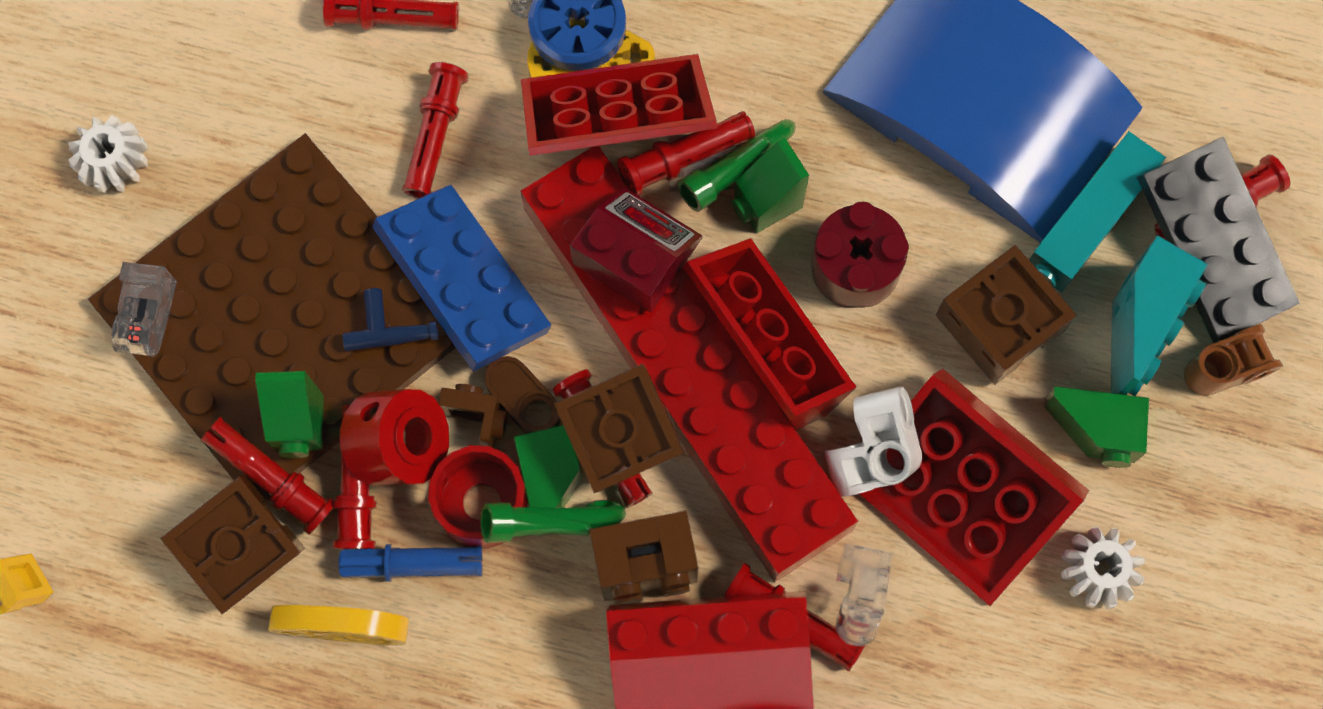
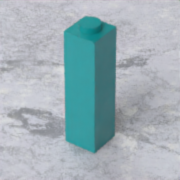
M1130 131L1124 136L1029 259L1048 283L1061 293H1063L1142 191L1137 177L1161 166L1166 159L1163 154Z

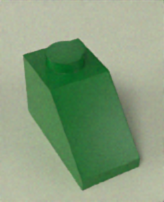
M786 138L777 141L735 181L734 199L731 200L732 206L739 219L744 224L750 222L756 233L803 208L809 174Z
M305 371L256 373V388L265 442L275 452H280L281 457L304 458L309 456V451L323 450L324 395Z
M1055 386L1045 397L1044 407L1088 458L1102 459V465L1126 468L1146 454L1149 398Z
M564 425L514 437L529 506L532 508H564L583 479L580 470L581 463Z

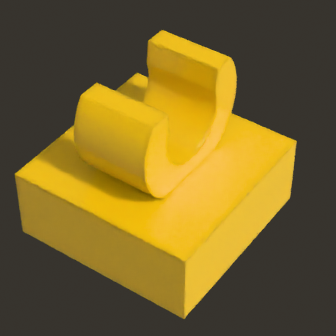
M32 553L0 559V600L2 602L0 614L18 611L22 607L43 603L54 593Z

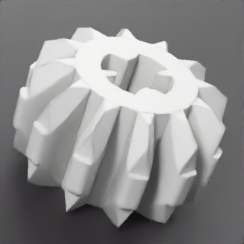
M111 115L105 124L99 118L93 117L92 128L88 131L85 128L77 127V133L81 140L68 142L69 150L74 154L68 160L70 167L75 172H78V179L85 186L90 187L94 185L99 192L106 194L112 184L118 191L124 192V181L128 178L132 181L140 182V176L135 170L148 167V159L143 154L148 148L146 141L143 137L138 136V130L132 123L126 122L123 124L118 117Z
M1097 526L1088 530V538L1081 534L1073 537L1071 542L1075 550L1067 549L1061 556L1065 562L1073 566L1061 572L1062 579L1069 580L1075 578L1077 582L1070 589V595L1075 597L1086 591L1085 602L1086 606L1090 608L1096 606L1100 598L1106 609L1116 607L1118 598L1125 602L1131 600L1134 597L1131 586H1139L1144 582V577L1132 569L1143 565L1145 558L1141 556L1131 557L1128 552L1135 547V540L1129 539L1123 544H1119L1120 534L1118 529L1112 528L1104 537L1102 531ZM1105 560L1109 564L1110 569L1105 572L1106 574L1100 576L1094 567L1099 565V562Z

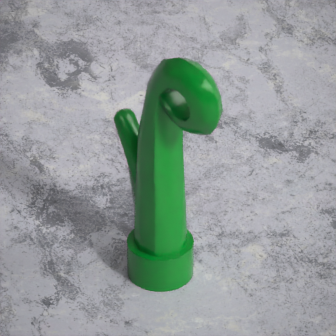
M789 119L781 120L701 171L696 169L678 181L677 186L684 201L696 212H700L717 200L718 193L737 180L777 141L783 138L788 140L792 137L796 130L795 122Z
M594 500L587 503L584 508L512 507L510 503H485L481 511V532L486 543L510 542L513 537L565 534L587 536L590 534L589 529L620 524L625 518L626 512L623 506L610 500Z

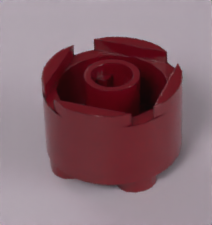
M864 201L843 207L828 216L818 230L811 259L813 280L819 291L831 302L844 307H848V305L863 306L862 308L872 307L884 301L897 286L907 260L909 244L902 227L890 214ZM852 253L855 254V255L861 254V255L865 256L866 259H865L864 257H862V256H860V257H858V258H856V259H853V258L851 257V254H852Z

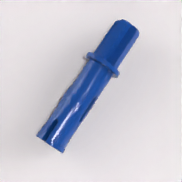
M386 544L385 549H344L340 551L338 567L340 576L343 578L385 577L386 582H391L392 577L473 575L482 577L483 566L481 561H483L482 546L392 548L391 544Z

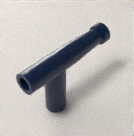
M379 288L364 290L367 330L343 333L345 351L392 346L430 338L431 340H439L436 321L429 322L427 325L385 327L382 289Z

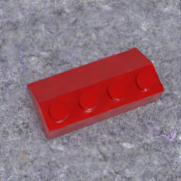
M751 238L689 260L684 264V270L797 430L827 416L857 387Z

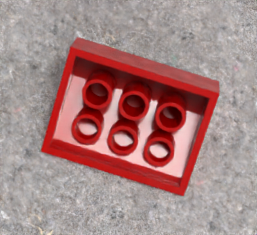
M698 54L521 79L529 156L717 129L716 116Z
M942 368L929 378L911 400L914 425L922 450L920 467L902 482L874 488L859 494L991 606L1081 505L1090 490ZM888 448L886 453L888 463L895 469L903 470L905 466L903 455L896 449Z
M804 591L610 605L606 610L615 709H814L807 601Z

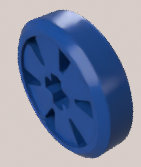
M533 0L528 14L529 32L536 51L553 66L568 71L594 69L608 62L621 48L626 34L625 8L622 0ZM573 17L578 21L585 17L586 27L582 28L576 25L571 29L569 19Z

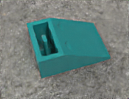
M1156 236L1134 264L1112 301L1111 393L1136 396L1142 386L1150 382L1162 362L1158 357L1166 345L1170 346L1184 324V321L1180 319L1188 307H1193L1206 286V283L1201 281L1200 277L1208 264L1159 236Z

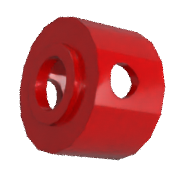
M421 389L368 392L356 398L345 411L340 427V449L348 469L356 479L368 485L423 484L431 479L437 465L447 456L449 449V425L444 410L436 399ZM379 406L373 418L365 422L366 414ZM404 430L406 434V445L404 442Z
M469 445L452 451L437 465L429 482L428 500L435 519L454 541L467 547L482 546V549H489L506 542L486 543L481 532V520L471 518L464 508L468 492L478 486H489L499 494L500 503H510L512 507H528V497L519 468L506 453L490 446Z

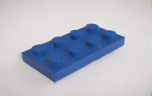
M452 185L375 218L373 229L473 372L548 333L552 326Z

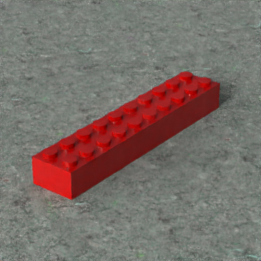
M599 146L591 147L520 190L524 210L630 368L632 369L641 364L646 366L679 441L773 581L777 582L853 532L858 520L683 267L650 313L573 264L570 244L594 210L624 187L628 189Z

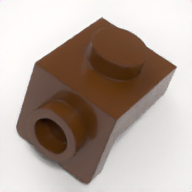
M456 384L455 389L442 387L439 405L444 410L446 417L482 422L480 434L482 446L494 448L496 438H504L507 412L501 411L502 408L498 396L482 394V388L469 384Z

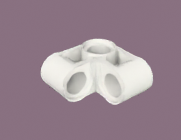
M904 387L855 397L853 403L854 416L863 442L840 449L824 450L832 484L841 497L897 484L912 475L920 467L922 450L914 425L912 404ZM888 448L896 449L903 455L905 459L903 470L895 469L888 463L886 455Z

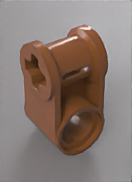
M1259 324L1205 347L1186 365L1184 379L1190 390L1196 394L1210 396L1242 383L1247 384L1264 378L1281 369L1283 364L1281 360L1274 359L1263 337V333L1266 330L1262 324ZM1205 362L1211 363L1217 368L1219 378L1213 377L1207 372L1204 365Z

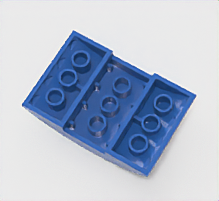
M895 0L823 91L824 95L894 143L898 138H901L970 186L968 194L1040 243L1073 203L1143 108L1127 87L1095 55L1059 26L1019 0Z

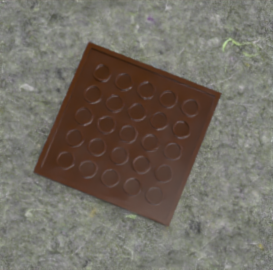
M306 133L88 299L112 330L115 319L123 309L125 297L156 300L158 305L155 318L150 327L148 345L130 343L128 339L123 338L129 327L126 322L124 323L125 329L122 337L118 336L119 327L122 325L124 317L121 318L115 334L200 439L210 429L222 440L226 441L211 429V426L217 419L222 417L223 421L289 474L293 471L301 473L340 442L342 405H351L356 398L368 392L405 389L456 348L373 229L375 218L378 216ZM379 288L382 289L385 327L427 325L429 322L436 321L439 340H431L430 338L392 346L345 351L343 333L367 330L364 290ZM130 298L126 299V303L131 301ZM134 299V303H131L132 310L130 312L134 319L139 303L135 302L136 299ZM128 305L124 307L126 312L129 310ZM147 309L140 323L141 326H146V331L149 324L144 321L151 322L150 319H146L149 314ZM125 316L128 322L133 323L134 320L131 316ZM305 371L324 395L323 450L309 451V456L304 458L281 457L280 452H275L265 442L256 388V373ZM379 406L372 409L371 416L376 413ZM204 443L233 480L245 475ZM253 482V484L265 497L263 502L268 500L271 497V495Z

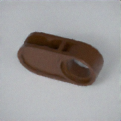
M510 356L500 357L491 362L484 376L487 390L490 395L498 396L501 408L507 412V415L524 433L529 434L560 425L561 419L554 405L557 403L555 397L524 363ZM534 403H544L552 410L551 419L543 426L531 425L526 420V411Z

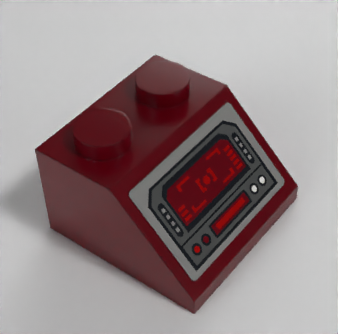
M624 187L594 210L570 244L572 262L575 266L651 313L696 249L703 235Z

